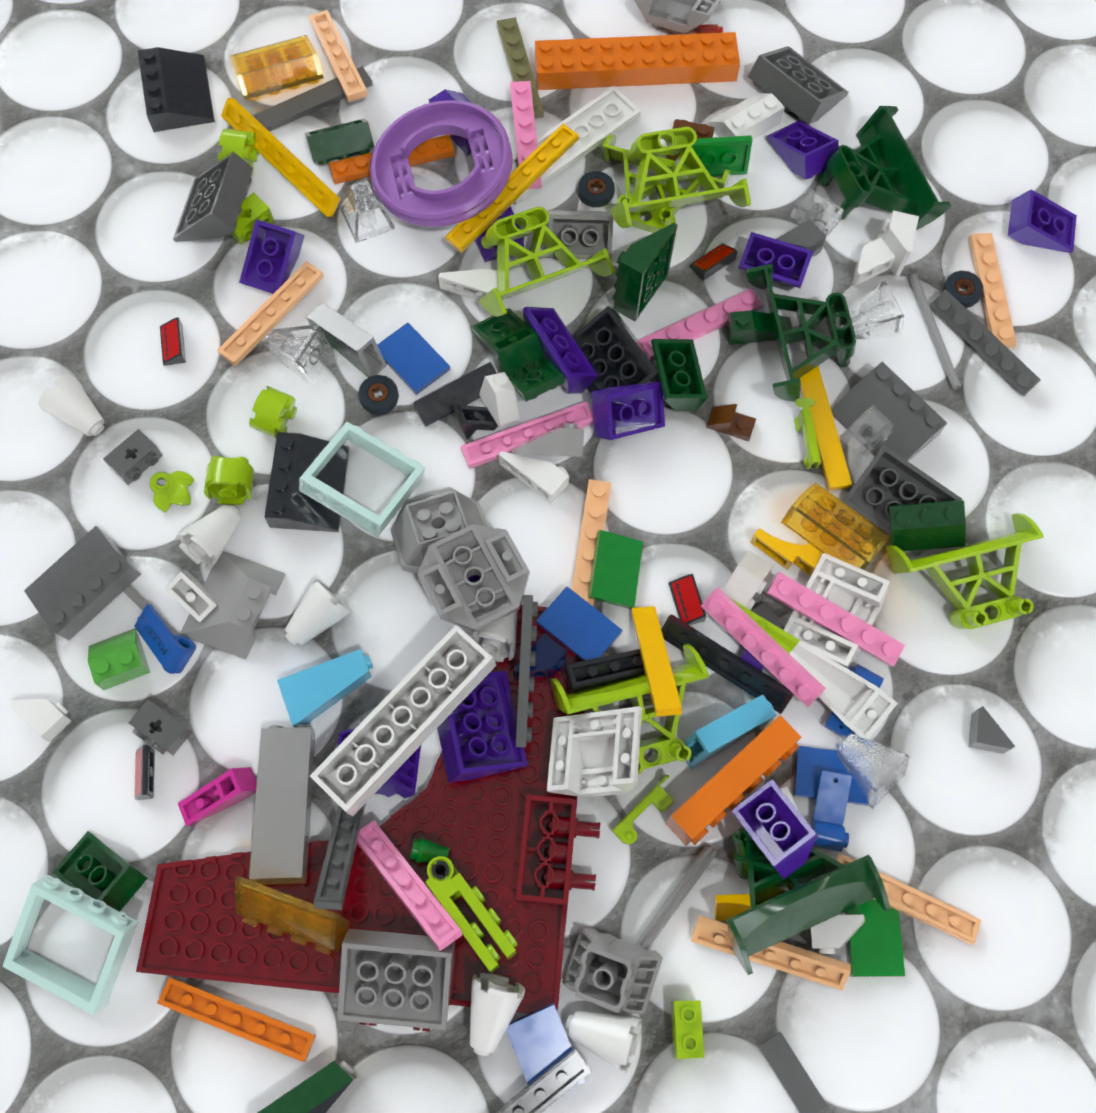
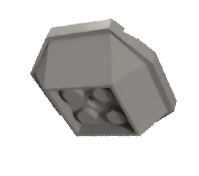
M451 487L405 500L390 529L402 570L418 573L429 545L472 524L488 526L480 503Z
M472 524L429 545L417 575L440 619L476 632L520 609L530 571L507 530ZM472 575H477L481 578L476 583L468 581V578Z

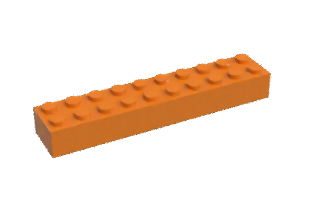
M736 32L535 41L537 90L737 81L740 69Z

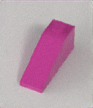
M251 767L228 770L177 803L185 825L191 826L242 802L256 793L257 780Z

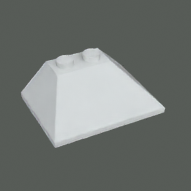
M823 553L806 587L873 626L881 610L890 581ZM795 610L784 628L785 632L845 667H849L861 650L857 644L839 637Z
M638 706L554 718L547 791L579 797L629 793L637 785L642 708Z

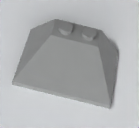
M635 0L647 23L652 24L657 29H669L672 33L678 35L685 34L709 20L721 0Z
M223 551L216 565L211 568L203 585L217 606L201 622H198L189 614L180 635L247 659L256 640L252 632L270 594H277L286 574Z

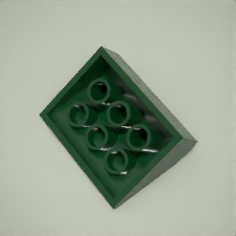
M672 223L631 244L626 252L622 251L617 259V264L619 265L615 273L617 280L614 288L616 290L612 298L615 311L636 322L668 276L678 224Z

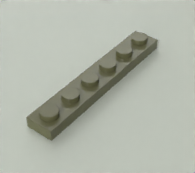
M514 17L497 20V29L512 81L531 82L534 118L544 117V110L517 19Z

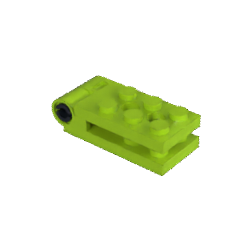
M444 856L433 858L427 866L429 879L425 881L461 929L462 934L490 973H493L500 967L497 963L500 956L491 944L488 946L483 944L481 941L484 937L482 931L475 922L471 924L467 922L453 901L460 896L464 898L508 960L516 954L514 947L517 946V942L508 930L503 933L498 925L501 924V920L494 910L490 908L487 911L483 906V903L486 901L478 888L474 886L471 889L448 858ZM440 870L445 871V875H444V876H443V875H439V873H440L439 871H440Z

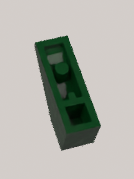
M753 310L729 312L726 323L729 345L776 340L769 313ZM779 315L782 330L793 329L790 317Z

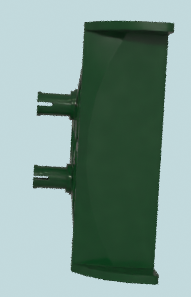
M879 106L856 134L861 147L853 151L849 146L841 145L828 160L827 168L819 175V183L823 186H828L834 178L844 196V201L835 210V213H838L836 215L838 218L846 219L847 215L854 208H858L862 203H866L890 213L894 210L919 216L916 228L918 230L936 220L952 206L949 201H938L892 118L899 111L897 106Z
M772 264L745 270L748 282L752 286L766 290L778 351L787 381L772 384L774 394L779 399L795 402L797 398H800V378L834 355L837 356L838 366L846 367L850 364V358L855 353L856 336L846 298L838 292L829 294L826 302L774 294L772 288ZM778 309L796 312L800 327L783 331ZM804 313L812 315L807 322ZM824 317H826L831 338L813 331ZM803 340L807 359L792 369L786 344ZM812 345L821 350L814 354Z
M738 830L739 839L737 832H734L732 835L735 844L733 858L737 874L740 878L749 880L751 909L726 921L734 954L747 975L753 973L749 956L873 898L876 899L884 911L890 909L883 881L869 854L844 865L812 848L805 864L783 879L755 841L749 840L747 831Z

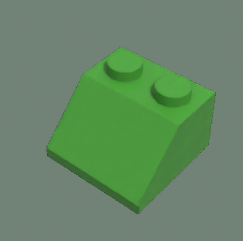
M136 628L89 646V668L94 683L102 690L151 673Z

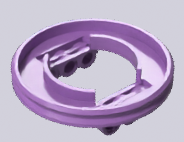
M446 100L432 102L403 114L384 131L377 141L371 157V180L384 207L397 218L410 224L424 227L449 226L478 215L498 198L511 174L513 163L512 149L509 137L502 123L488 110L464 101ZM439 135H457L468 139L475 167L467 178L459 184L443 190L432 191L415 186L408 157L418 145Z

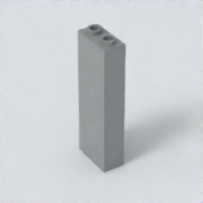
M300 724L294 728L272 725L269 728L261 729L249 880L254 885L307 884L313 779L310 775L313 773L315 734L312 728L307 725Z

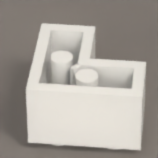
M750 550L738 564L722 591L729 598L751 610L756 603V600L753 599L756 592L761 594L772 579L773 574L770 572L774 565Z

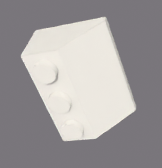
M772 93L754 94L708 121L707 125L715 128L714 132L718 137L751 135L753 140L780 124L785 107Z

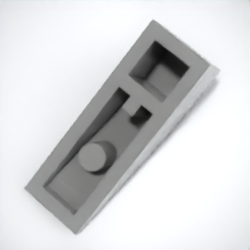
M564 423V428L556 427L511 448V453L583 457L584 429L577 428V424Z

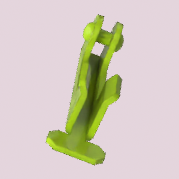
M797 398L794 402L795 405L803 407V409L794 418L796 431L799 432L803 429L806 444L804 465L806 469H810L811 466L817 469L821 464V458L811 409H809V407L815 404V400L812 398Z
M668 774L663 776L611 830L622 843L633 844L637 840V832L633 828V822L651 803L659 812H665L674 803V799L660 786L669 778Z

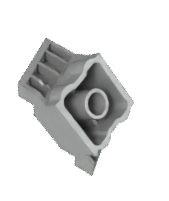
M581 927L562 983L568 989L575 991L576 997L619 1013L623 1010L631 1014H645L663 957L657 951L645 950L639 944L628 943L611 934L599 933L595 928Z

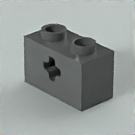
M137 429L104 457L103 460L123 482L129 485L138 480L142 473L150 466H154L163 455L158 447L143 432Z
M149 699L146 700L129 721V724L135 728L132 733L143 741L147 737L154 742L152 747L163 755L167 751L174 756L192 733L189 728ZM158 726L162 728L161 732L156 731Z

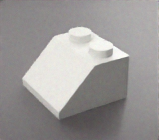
M893 210L890 219H885L878 239L882 238L895 255L890 269L895 276H900L912 252L919 216Z

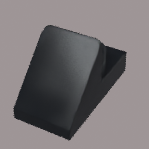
M454 406V411L466 440L476 430L494 431L498 427L487 407Z

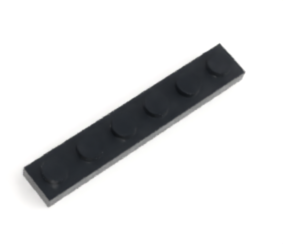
M670 614L661 629L664 640L683 652V645H691L699 653L706 667L755 698L764 695L778 713L782 714L794 696L786 686L676 616Z

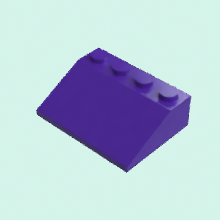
M506 671L490 672L437 727L448 783L476 779L528 766L524 747H516L517 715Z

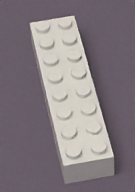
M455 625L325 759L310 777L345 812L353 817L494 669L496 663L493 657L460 627Z

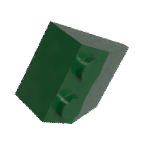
M89 831L86 832L52 872L63 883L82 890L84 894L105 902L107 906L119 912L148 879Z

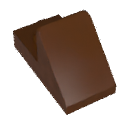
M738 404L713 407L706 428L749 442L756 418L735 412Z

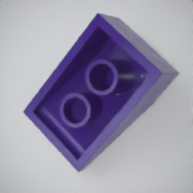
M799 120L766 136V140L791 171L804 179L812 178L814 175L824 171L827 168L828 160L839 148V141Z
M1031 189L1012 199L1008 237L1023 245L1071 253L1074 250L1077 215Z
M256 219L239 283L274 294L288 280L300 255L305 235Z
M661 382L610 387L591 392L596 437L614 440L665 427Z

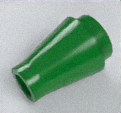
M423 837L420 839L414 838L410 859L416 860V863H428L438 856L448 858L449 847H444Z

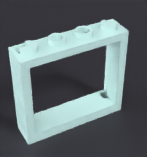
M346 422L300 477L299 491L374 536L379 537L403 506L405 500L410 497L422 481L425 467L418 461L403 455L398 449L386 445L379 438L367 434L360 427ZM346 440L409 476L380 515L316 479V476Z
M46 875L31 885L2 967L94 1015L109 1001L138 921L125 915L126 913L119 912L107 906L105 902L84 894L82 890L61 882L59 878L55 879ZM44 899L115 935L96 986L26 949Z

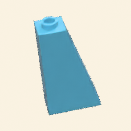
M362 649L277 680L292 726L307 725L372 677L370 669L374 667L369 654L364 656Z
M761 695L695 731L684 742L685 746L691 750V758L686 761L690 769L695 768L766 725L777 715L772 704L767 701L764 695Z

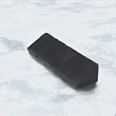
M489 362L413 403L414 410L424 426L427 427L455 412V405L466 406L481 398L479 393L485 376L497 374L494 366Z
M640 649L565 666L569 693L646 674Z

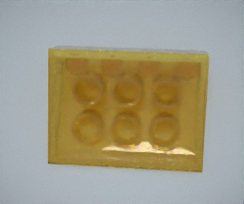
M307 35L230 55L245 100H256L265 94L275 95L280 90L287 88L296 89L301 84H314L319 82V79L324 78L318 55Z
M816 482L798 497L781 521V523L822 553L863 570L867 568L891 537Z
M237 876L235 880L236 914L243 916V923L257 927L258 923L267 925V932L280 937L282 932L292 935L291 941L305 946L307 941L316 944L314 950L330 955L331 950L339 952L350 921L338 913L327 909H315L314 904Z

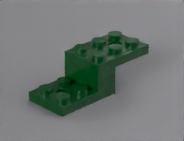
M508 308L506 309L507 314L498 317L491 316L471 326L473 334L491 351L497 372H505L515 391L527 402L565 383V378L544 357L537 333Z

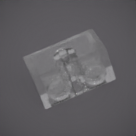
M808 188L794 204L791 217L800 224L811 219L823 235L827 237L840 222L844 210L813 189Z
M872 405L839 437L861 459L863 456L868 457L876 449L874 445L880 439L885 441L893 433L891 429L894 425ZM865 429L869 431L873 429V436L871 438L869 436L863 438L865 436L863 432Z

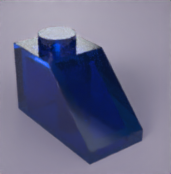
M546 633L531 648V651H536L535 666H530V676H552L555 671L560 672L568 661L566 660L567 650ZM520 661L513 668V676L516 679H519Z

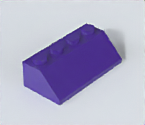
M524 307V322L537 333L544 357L564 375L565 383L562 384L563 389L568 394L583 393L598 375L555 309Z

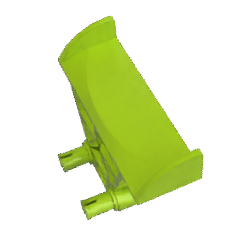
M681 127L644 133L632 143L631 149L627 152V157L631 162H635V160L637 162L640 159L632 203L628 204L627 199H623L610 211L618 226L628 228L632 226L630 212L677 207L727 195L736 206L746 207L751 205L747 179H742L731 187L719 189L692 148V145L697 140V135L693 128ZM660 139L666 141L667 147L661 144ZM680 153L671 170L656 158L664 155L674 156V154ZM684 161L691 170L680 171ZM648 168L652 170L656 174V176L646 177ZM696 177L705 190L703 192L680 195L677 180ZM666 182L668 198L641 202L644 186Z
M609 134L603 144L604 160L609 162L610 158L624 162L627 198L626 194L621 195L618 198V203L623 199H627L628 204H631L633 194L631 195L630 184L635 185L637 174L629 172L628 163L639 166L640 159L637 162L636 160L631 162L627 157L629 149L616 147V135ZM660 156L656 157L670 170L676 162ZM684 164L680 171L691 170L689 166ZM726 169L722 179L711 176L719 189L726 188L731 170ZM696 177L683 179L692 184L687 190L679 188L680 195L697 192L701 184ZM666 183L644 186L642 200L657 192L659 199L666 198L665 195H668ZM683 205L671 208L664 207L651 211L630 212L632 227L654 233L672 223H676L674 215ZM645 214L652 217L649 221L640 219Z
M535 207L499 219L488 228L486 235L481 240L483 247L486 249L497 245L498 289L496 287L479 299V303L488 313L498 317L507 314L502 299L546 285L589 267L599 276L606 277L615 274V269L607 249L604 248L588 260L580 262L546 226L549 221V213L543 207ZM515 223L519 224L521 230L515 226ZM534 233L529 250L513 241ZM543 242L548 249L539 252ZM509 254L517 258V260L509 262ZM554 254L566 268L545 275L539 259ZM527 264L532 280L509 288V270Z
M1015 513L1011 515L1015 532L911 560L897 546H887L886 549L893 574L911 573L925 569L956 608L950 615L951 624L958 629H975L1016 618L1022 614H1030L1033 611L1034 605L1032 601L1014 596L1022 543L1044 538V535L1030 517L1025 514ZM1006 548L1003 566L984 571L980 554ZM966 558L970 575L949 580L938 565ZM1002 573L1001 583L999 584L990 576ZM966 583L961 594L954 587L955 585ZM980 584L998 596L997 598L972 604ZM987 607L990 610L989 616L985 613Z
M689 644L683 645L686 664L671 667L681 706L686 683L709 678V673L699 653ZM646 674L570 694H565L563 687L556 678L550 679L556 708L566 714L587 709L591 713L600 712L597 708L598 706L629 698L632 700L633 707L640 706L642 708L641 725L644 720L662 735L640 741L638 774H641L644 769L677 760L684 762V760L688 761L691 758L690 748L685 746V743L676 737L680 715L666 716L663 728L651 719L656 717L654 707L644 709L642 695L650 693ZM652 748V755L645 759V751Z

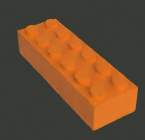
M779 715L674 812L665 824L685 846L690 842L696 845L709 832L706 829L708 825L714 828L727 815L725 812L727 808L731 811L745 798L744 792L749 795L764 781L761 778L762 775L767 778L782 764L779 761L780 758L784 762L799 748L797 742L802 737Z

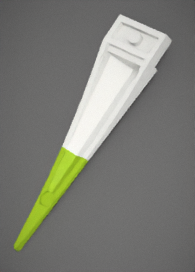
M731 599L826 688L819 698L847 727L867 742L898 703L874 684Z

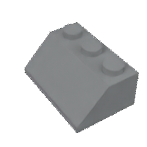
M549 210L548 228L577 259H589L604 248L607 249L611 259L613 216L611 212ZM553 254V255L548 256L547 258H557V257Z

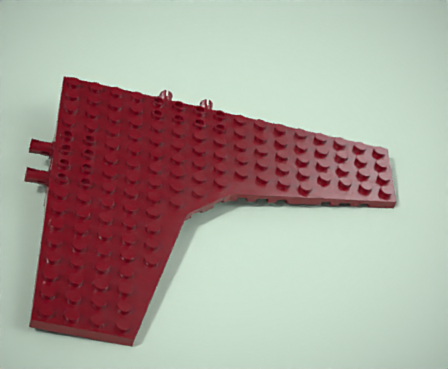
M523 605L517 611L515 655L512 660H509L508 657L504 658L503 662H495L496 666L491 671H506L516 715L518 712ZM538 606L537 617L532 616V626H537L536 641H531V651H536L535 666H530V676L534 677V692L529 691L528 702H533V717H527V727H532L531 742H526V747H524L528 766L476 779L448 783L441 751L427 788L379 826L430 891L431 889L425 882L429 879L427 874L429 862L416 863V860L410 859L414 838L420 839L423 837L444 847H449L448 859L452 862L453 866L471 889L474 886L478 888L486 901L483 903V906L487 911L492 908L501 920V924L498 926L504 933L508 930L517 942V946L514 947L516 954L508 960L464 898L460 896L453 901L469 924L475 922L484 934V937L481 939L485 946L491 944L500 956V959L497 961L500 967L491 974L509 978L508 984L515 986L516 982L525 987L524 997L516 1012L532 1013L551 1003H554L558 1012L569 890L577 888L595 891L596 883L585 882H595L596 874L574 873L571 870L574 838L576 836L599 839L600 831L598 830H600L601 822L578 821V818H576L578 796L547 791L553 719L556 717L585 714V710L566 714L556 708L550 679L556 678L563 687L565 694H570L567 686L565 666L582 662V660L536 624V620L548 608ZM320 840L309 843L307 884L254 885L249 880L251 851L157 864L136 972L339 993L342 942L348 929L428 935L358 844L355 850L342 910L315 909L314 899L329 840ZM439 871V875H445V871ZM463 934L455 940L449 1005L471 1007L473 975L476 974L479 978L480 973H490V971ZM359 1023L361 1025L377 1026V1024L374 1023ZM413 1027V1030L421 1031V1028ZM422 1028V1031L430 1032V1029Z

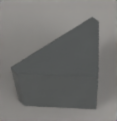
M984 706L971 714L968 747L1001 754L1015 747Z

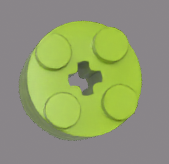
M223 129L219 139L222 153H218V162L234 151L253 167L251 174L253 176L254 161L257 162L259 157V151L255 148L256 133Z
M266 386L267 390L262 389L254 403L252 411L255 412V418H250L249 426L277 438V432L287 433L288 427L285 425L289 419L293 420L296 415L297 407L294 406L296 399L294 396Z
M211 457L206 471L205 496L210 500L211 497L218 499L217 503L222 505L236 506L244 504L246 499L249 501L252 498L255 473L253 467L248 464L249 460L245 457Z

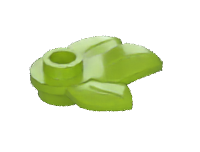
M175 471L171 474L165 472L155 473L149 482L150 488L154 492L153 502L155 506L166 513L171 507V503L179 506L190 505L191 497L186 487L194 482V478L182 471ZM159 480H164L166 484L164 486H159L157 482Z

